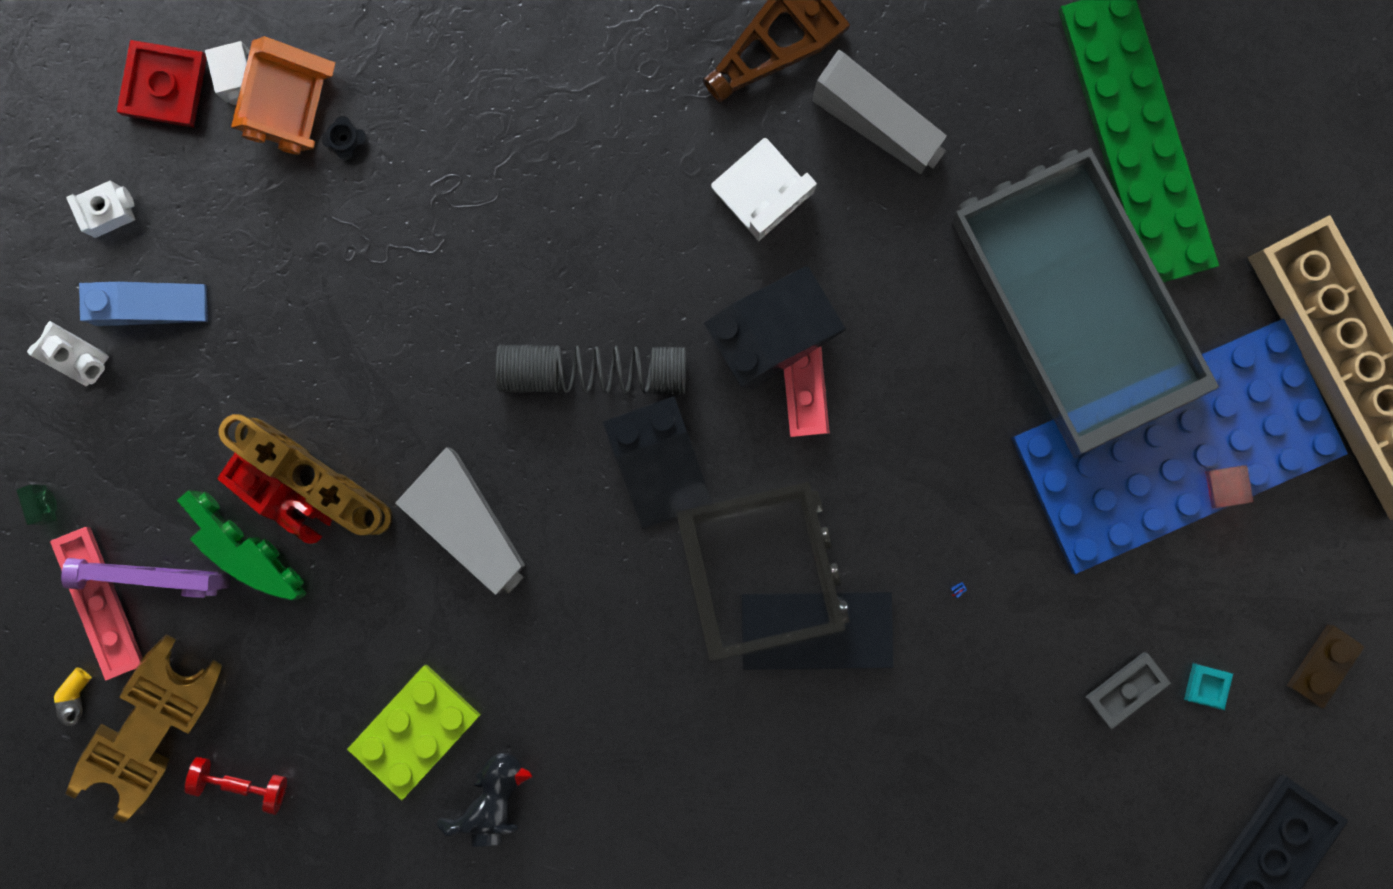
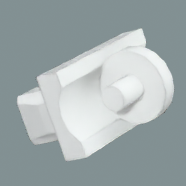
M51 321L45 326L41 337L27 350L30 356L86 387L96 382L105 370L103 364L109 358L105 352Z

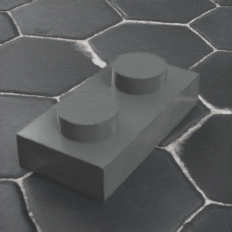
M1143 652L1089 693L1085 699L1108 728L1113 729L1171 683L1151 656Z

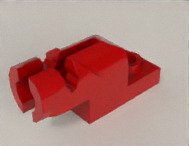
M236 453L233 454L217 478L257 513L276 521L285 530L296 535L305 543H317L323 536L313 528L304 525L303 523L306 519L294 509H298L311 519L317 517L324 524L331 525L332 519L306 502L305 497L276 477L268 476Z

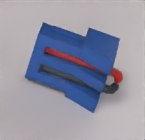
M962 582L950 588L952 596L956 598L967 591Z

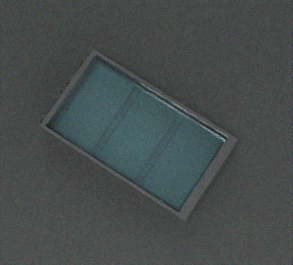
M1091 148L1081 153L1077 149L1069 151L1057 159L1058 164L1045 169L1044 165L1038 166L1024 175L1025 179L1012 185L1011 181L1004 182L990 191L992 195L980 201L977 197L966 200L957 207L958 211L952 220L959 238L1073 458L1219 388Z

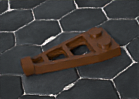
M767 0L716 67V70L703 79V83L710 94L721 103L736 90L821 52L849 29L850 24L830 0ZM782 13H788L804 32L802 40L787 47L777 46L768 35L769 27ZM759 40L772 57L760 66L749 69L740 56L753 41ZM722 75H728L731 79V83H728Z

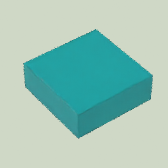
M1193 663L1184 700L1225 710L1233 674Z

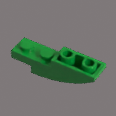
M188 490L177 500L201 528L190 540L219 568L254 589L273 596L296 600L303 598L307 594L301 587L304 582L299 574L291 567L286 569L277 559L280 554L276 547L265 538L261 540L259 537L248 538L243 542L241 539L244 537L241 529L231 520L227 522L217 511L220 509L219 504L209 493Z

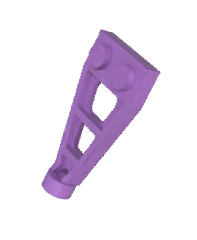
M67 558L62 568L61 581L63 587L68 589H83L87 581L96 580L182 589L181 596L204 598L205 595L216 596L219 589L230 588L231 575L225 572L88 563L86 559Z

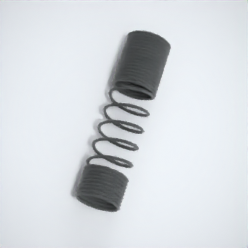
M500 344L496 353V386L499 392L514 391L516 393L517 391H525L527 393L529 391L530 393H538L540 391L542 393L544 391L545 393H553L555 391L557 393L561 382L563 391L568 393L572 388L576 364H578L581 387L587 394L593 383L597 358L602 391L607 394L610 390L616 360L622 392L626 394L630 389L636 355L638 379L643 394L648 392L651 382V392L653 395L655 393L657 395L659 393L664 395L666 393L668 395L670 393L672 395L674 393L675 395L682 393L684 395L686 389V348L653 347L647 383L644 389L639 350L635 346L632 351L629 377L625 390L618 347L615 346L613 349L607 388L605 389L599 347L596 346L593 353L589 384L586 390L578 345L574 350L570 383L568 389H566L562 372L560 347L558 345L528 346L526 344L525 346H517L515 344L513 346L511 344L509 346L504 344L502 346Z

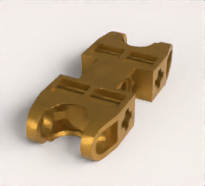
M232 414L222 421L219 427V436L225 446L268 476L276 477L306 498V502L357 535H380L390 528L393 515L391 509L384 502L345 475L338 474L310 455L307 449L273 426L258 418H249L241 414ZM241 421L235 430L237 442L235 443L229 438L228 429L233 422ZM247 428L248 434L244 439V431ZM310 465L315 472V478L310 485L305 486L301 482L300 473L305 466ZM369 509L374 515V521L370 527L365 522V515ZM380 509L384 512L385 521L381 527L380 525L382 523V513Z
M167 634L143 657L123 688L119 698L135 707L120 731L116 732L100 724L81 754L65 793L67 796L75 799L81 790L86 791L95 783L104 782L111 784L119 794L118 809L113 819L121 823L127 821L147 800L166 770L169 759L155 752L166 732L172 725L189 734L209 702L222 664L212 660L206 670L201 669L195 675L185 677L178 675L170 666V656L172 653L170 650L176 639Z

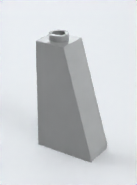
M838 49L816 82L812 102L919 174H922L927 165L934 169L946 149L941 147V144L947 135Z
M446 447L395 504L495 595L500 594L503 590L509 594L524 578L519 572L525 567V564L458 453L452 448Z

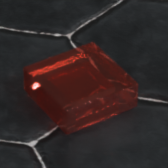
M1247 465L1205 471L1212 508L1254 502Z

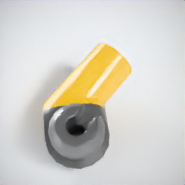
M78 667L74 669L54 695L57 717L65 726H74L80 722L83 715L80 692L92 678L89 673Z

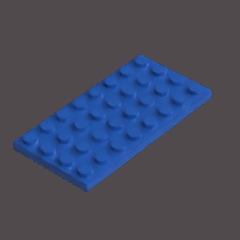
M1284 319L1202 354L1219 388L1076 458H1073L1054 419L1011 438L1072 574L1082 572L1348 454L1299 346ZM1182 363L1067 414L1077 433L1186 382L1190 378Z

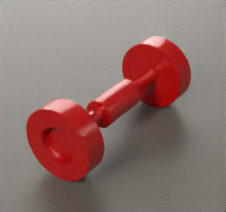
M196 757L193 760L185 781L186 794L199 797L206 783L221 786L220 789L235 794L248 796L249 793L264 796L263 812L273 815L278 813L286 791V777L273 775L267 788L253 786L252 781L227 775L223 778L210 776V759Z

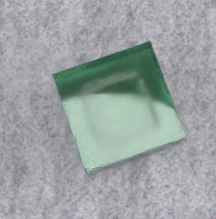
M30 484L16 489L27 525H45L57 521L54 512L57 509L56 500L52 492L47 490L46 485Z

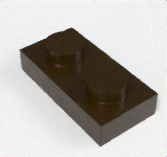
M1327 624L1287 684V687L1315 706L1324 709L1365 646L1336 626Z

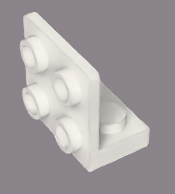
M763 138L711 184V188L752 235L760 241L814 193L817 183L808 173L801 177L767 138Z

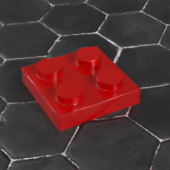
M130 40L117 113L127 117L194 128L207 61L206 54L201 51Z

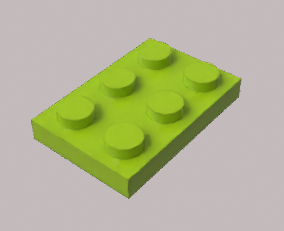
M426 664L347 750L399 799L403 800L481 714Z

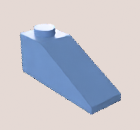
M147 282L79 283L80 321L95 326L208 322L207 285Z

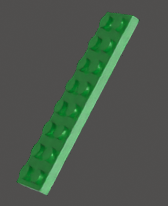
M1080 0L1061 6L1058 13L1113 190L1163 283L1218 267L1219 263L1137 1Z

